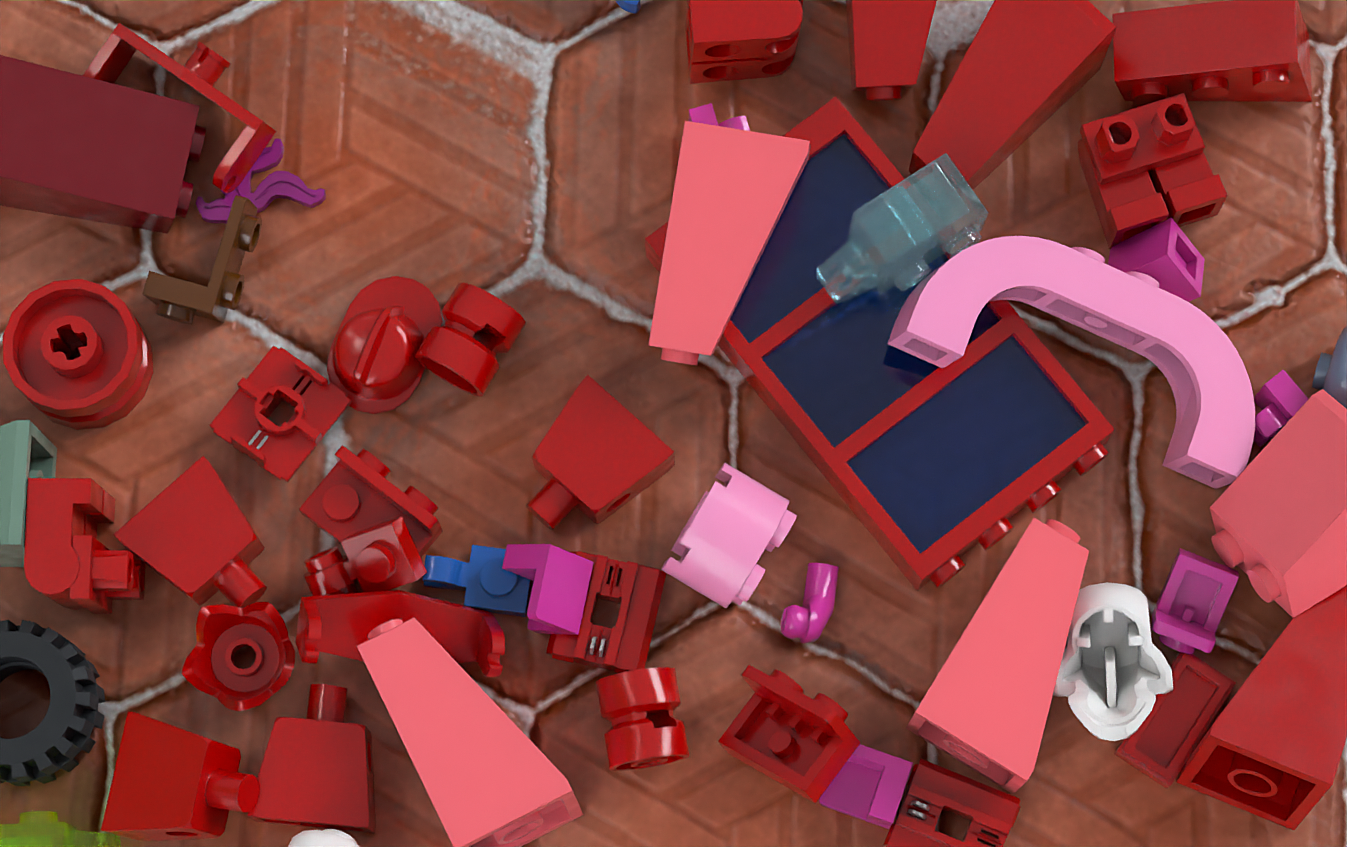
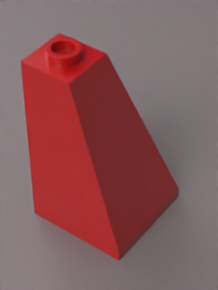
M846 0L852 91L866 90V101L902 99V89L912 88L916 85L937 0Z
M994 0L913 150L908 171L912 174L910 179L916 190L931 203H936L939 200L951 212L1100 70L1117 27L1088 0Z
M1347 585L1290 621L1212 724L1182 767L1176 783L1291 830H1295L1333 785L1347 739Z

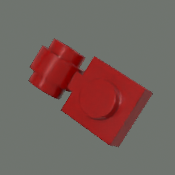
M400 516L349 535L341 541L346 555L342 556L338 546L306 559L304 564L308 572L303 576L312 596L358 593L354 583L357 580L363 592L388 591L417 581L427 573V570L405 521Z

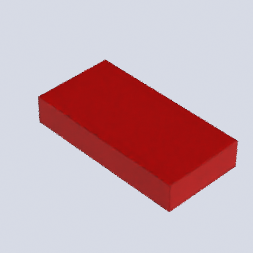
M1179 652L1170 665L1173 677V690L1167 694L1155 695L1156 701L1148 717L1134 734L1122 740L1114 752L1116 756L1166 789L1172 785L1236 684L1235 681L1195 655Z

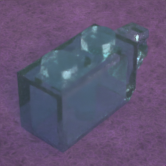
M945 153L855 210L847 243L818 267L816 275L836 304L874 287L877 288L880 294H883L895 285H897L900 291H904L917 284L930 273L931 269L928 264L945 253H948L952 258L962 250L977 244L982 239L979 231L982 230L989 212L948 154Z

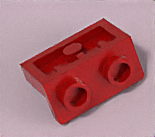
M342 445L334 454L338 461L299 508L302 515L339 544L353 533L402 516L419 555L422 557L443 532L438 519L433 516L439 509L437 505L411 485L405 492H402L389 482L386 477L391 472L390 469L369 451L362 448L355 455Z

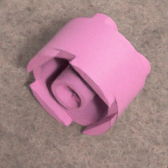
M724 463L715 478L725 483L724 486L715 481L711 490L704 493L671 550L680 555L681 559L677 561L672 557L668 558L661 570L727 608L732 601L741 605L743 601L747 602L766 570L756 563L764 550L772 552L775 546L778 548L781 545L797 515L787 510L789 500Z

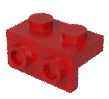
M748 665L741 676L755 693L718 742L728 754L816 804L861 743L844 723L848 713L838 703L822 693H817L814 699L803 694L804 690L798 683L777 669H774L770 675H767Z

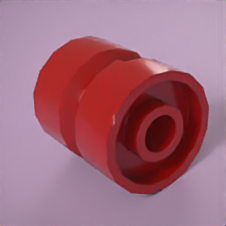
M461 282L457 284L441 311L445 324L443 326L431 327L417 350L415 358L421 365L445 382L471 395L483 397L500 368L496 359L497 354L510 352L525 327L526 321L516 310L501 299L474 285Z
M656 667L613 674L596 681L601 717L612 722V727L604 734L610 770L644 769L689 758L684 721L673 717V711L681 705L675 668Z

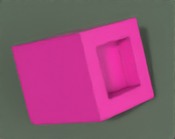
M1172 218L1138 233L1110 249L1109 266L1125 273L1132 271L1146 274L1158 281L1160 289L1176 295L1187 302L1201 297L1205 259Z
M507 544L502 569L534 581L527 610L529 630L540 634H579L594 562L551 544Z
M860 744L819 798V803L824 807L889 829L894 822L913 762Z

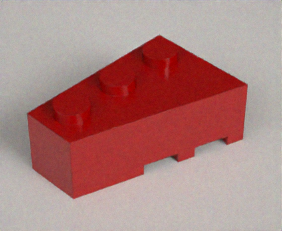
M1226 0L1112 14L1113 24L1117 27L1113 35L1114 81L1125 101H1132L1137 105H1146L1184 93L1187 101L1312 102L1309 33L1297 0Z

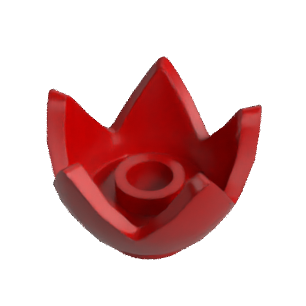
M255 602L243 608L224 604L201 607L196 622L197 644L184 662L182 675L196 689L217 698L225 708L243 711L260 706L286 685L294 669L295 649L289 639L283 618L269 602ZM245 646L252 647L256 653L255 662L249 668H238L234 661L236 652Z

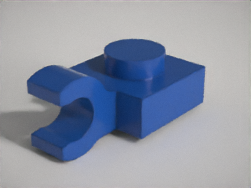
M472 545L470 563L448 557L426 555L424 566L427 573L423 575L422 579L425 587L466 591L464 606L497 614L526 617L530 579L502 569L506 549Z

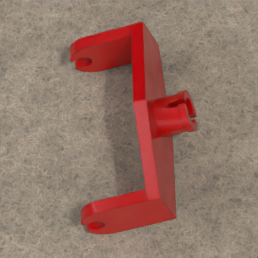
M118 23L83 76L114 84L138 50L243 122L246 127L217 167L212 180V184L227 194L232 192L243 181L277 131L214 88L226 68H229L231 63L212 49L210 50L206 45L198 41L195 50L184 66H182L121 23Z
M402 590L301 597L295 643L302 663L316 664L319 658V651L364 662L357 646L369 640L367 636L374 628L390 620L401 619L404 623L412 618H415L457 663L477 661L485 677H500L503 665H500V655L505 654L504 632L493 612Z

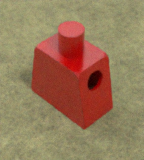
M587 375L574 391L532 456L534 468L548 482L526 504V507L539 521L551 530H554L575 506L594 523L599 524L669 472L675 465L674 451L594 379Z
M204 456L197 460L113 534L137 558L199 606L207 602L220 590L233 606L243 608L257 602L267 590V586L248 566L249 563L262 553L265 547L220 475Z
M311 684L306 719L276 718L257 777L259 783L258 800L254 808L248 812L247 816L260 823L375 834L376 814L371 731L365 725L344 723L347 688L328 684Z
M128 711L101 831L138 841L219 838L225 832L229 810L247 813L254 808L258 800L259 783L253 774L238 772L241 760L238 748L148 716Z

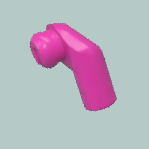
M808 563L802 607L798 605L788 606L782 614L781 632L785 637L791 639L799 638L801 643L815 642L820 637L833 613L839 567L824 563Z

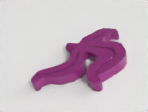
M276 138L271 147H265L237 188L228 194L221 190L225 198H218L210 203H206L202 197L198 196L195 204L204 221L227 224L236 195L248 198L257 207V213H260L277 198L289 199L306 207L313 208L323 203L326 199V192L322 188L317 190L307 188L300 177L287 171H275L269 174L258 185L255 192H251V179L253 175L278 166L283 158L284 145L281 139Z

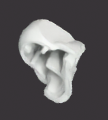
M1106 582L1089 585L1079 589L1067 637V646L1064 649L1053 695L1068 697V703L1075 716L1097 738L1109 741L1126 739L1138 730L1152 711L1156 701L1155 695L1167 694L1173 690L1172 669L1163 653L1152 643L1146 596L1139 589L1126 584Z

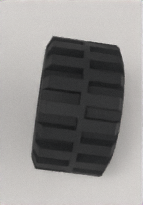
M9 620L0 621V683L16 672L29 669L38 670L48 680L50 704L42 722L31 732L13 739L0 737V783L9 782L15 786H30V781L34 780L45 784L56 780V771L63 769L70 772L79 765L75 756L81 750L90 753L96 741L89 737L94 727L102 729L105 717L98 712V703L105 702L104 689L97 685L95 679L100 676L95 666L84 657L86 654L51 628L45 629L36 622L22 620L21 625H15Z

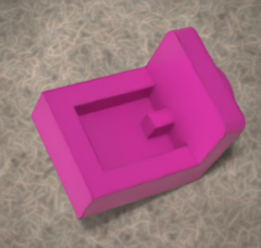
M1179 548L1152 613V630L1160 634L1159 640L1166 646L1179 652L1193 654L1195 649L1211 653L1216 642L1215 632L1238 581L1239 572Z

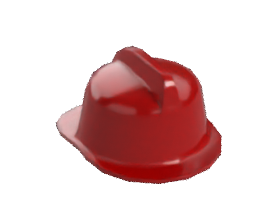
M392 276L378 279L364 287L350 304L331 345L327 372L329 382L348 394L347 398L351 400L349 406L354 410L371 414L392 411L409 400L419 385L426 368L417 361L415 354L431 327L442 326L443 323L439 302L430 289L414 279Z

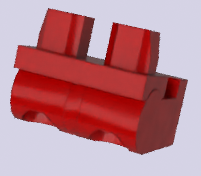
M687 0L685 36L690 84L769 78L785 73L790 69L795 59L804 0Z
M1184 93L1081 125L1079 132L1082 139L1078 141L1080 164L1109 249L1169 218H1172L1179 227L1218 215L1228 195L1219 174L1213 175L1203 152L1205 145Z
M28 478L24 570L26 579L33 588L64 608L73 610L85 608L93 614H112V600H144L146 568L142 560H134L133 553L129 550H110L97 540V524L114 523L116 499L103 490L93 479Z

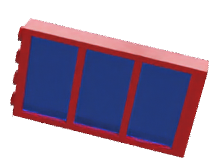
M835 96L783 135V137L810 141L809 159L727 324L718 346L913 587L918 591L928 582L932 581L936 588H939L966 566L960 557L979 543L986 551L1014 529L1009 519L1027 506L1032 513H1035L1054 499L1062 491L1056 482L1070 471L1075 469L1080 476H1083L1099 464L1109 454L1104 445L1108 442L1115 429L1007 300H996L986 303L977 317L964 355L945 368H940L887 344L900 310L912 291L930 273L964 249ZM668 222L645 238L646 257L659 273L661 271Z

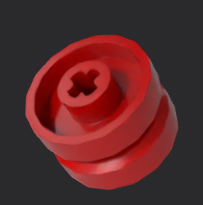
M87 280L53 281L30 292L11 313L3 334V363L14 386L52 422L76 430L104 428L126 417L145 397L153 375L152 346L141 324L133 316L126 303L106 286Z

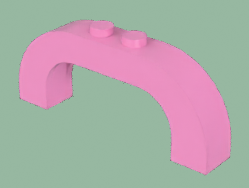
M1005 236L977 243L953 256L922 280L902 306L887 344L940 368H945L964 355L979 313L986 303L996 300H1015L1029 304L1132 350L1149 359L1161 370L1174 394L1176 424L1163 466L1215 489L1233 483L1247 466L1254 440L1255 404L1250 379L1242 359L1227 335L1210 317L1191 303L1160 289L1158 281L1146 274L1120 271L1105 264V259L1102 255L1087 248H1069L1057 242L1038 237Z

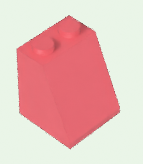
M1324 389L1313 394L1210 507L1216 531L1211 540L1221 560L1230 568L1238 566L1248 575L1253 588L1265 602L1270 603L1274 600L1292 618H1295L1347 585V409Z

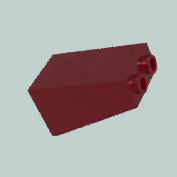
M0 55V206L168 234L175 216L186 218L194 184L183 181L187 160L199 161L206 133V127L196 125L200 106Z

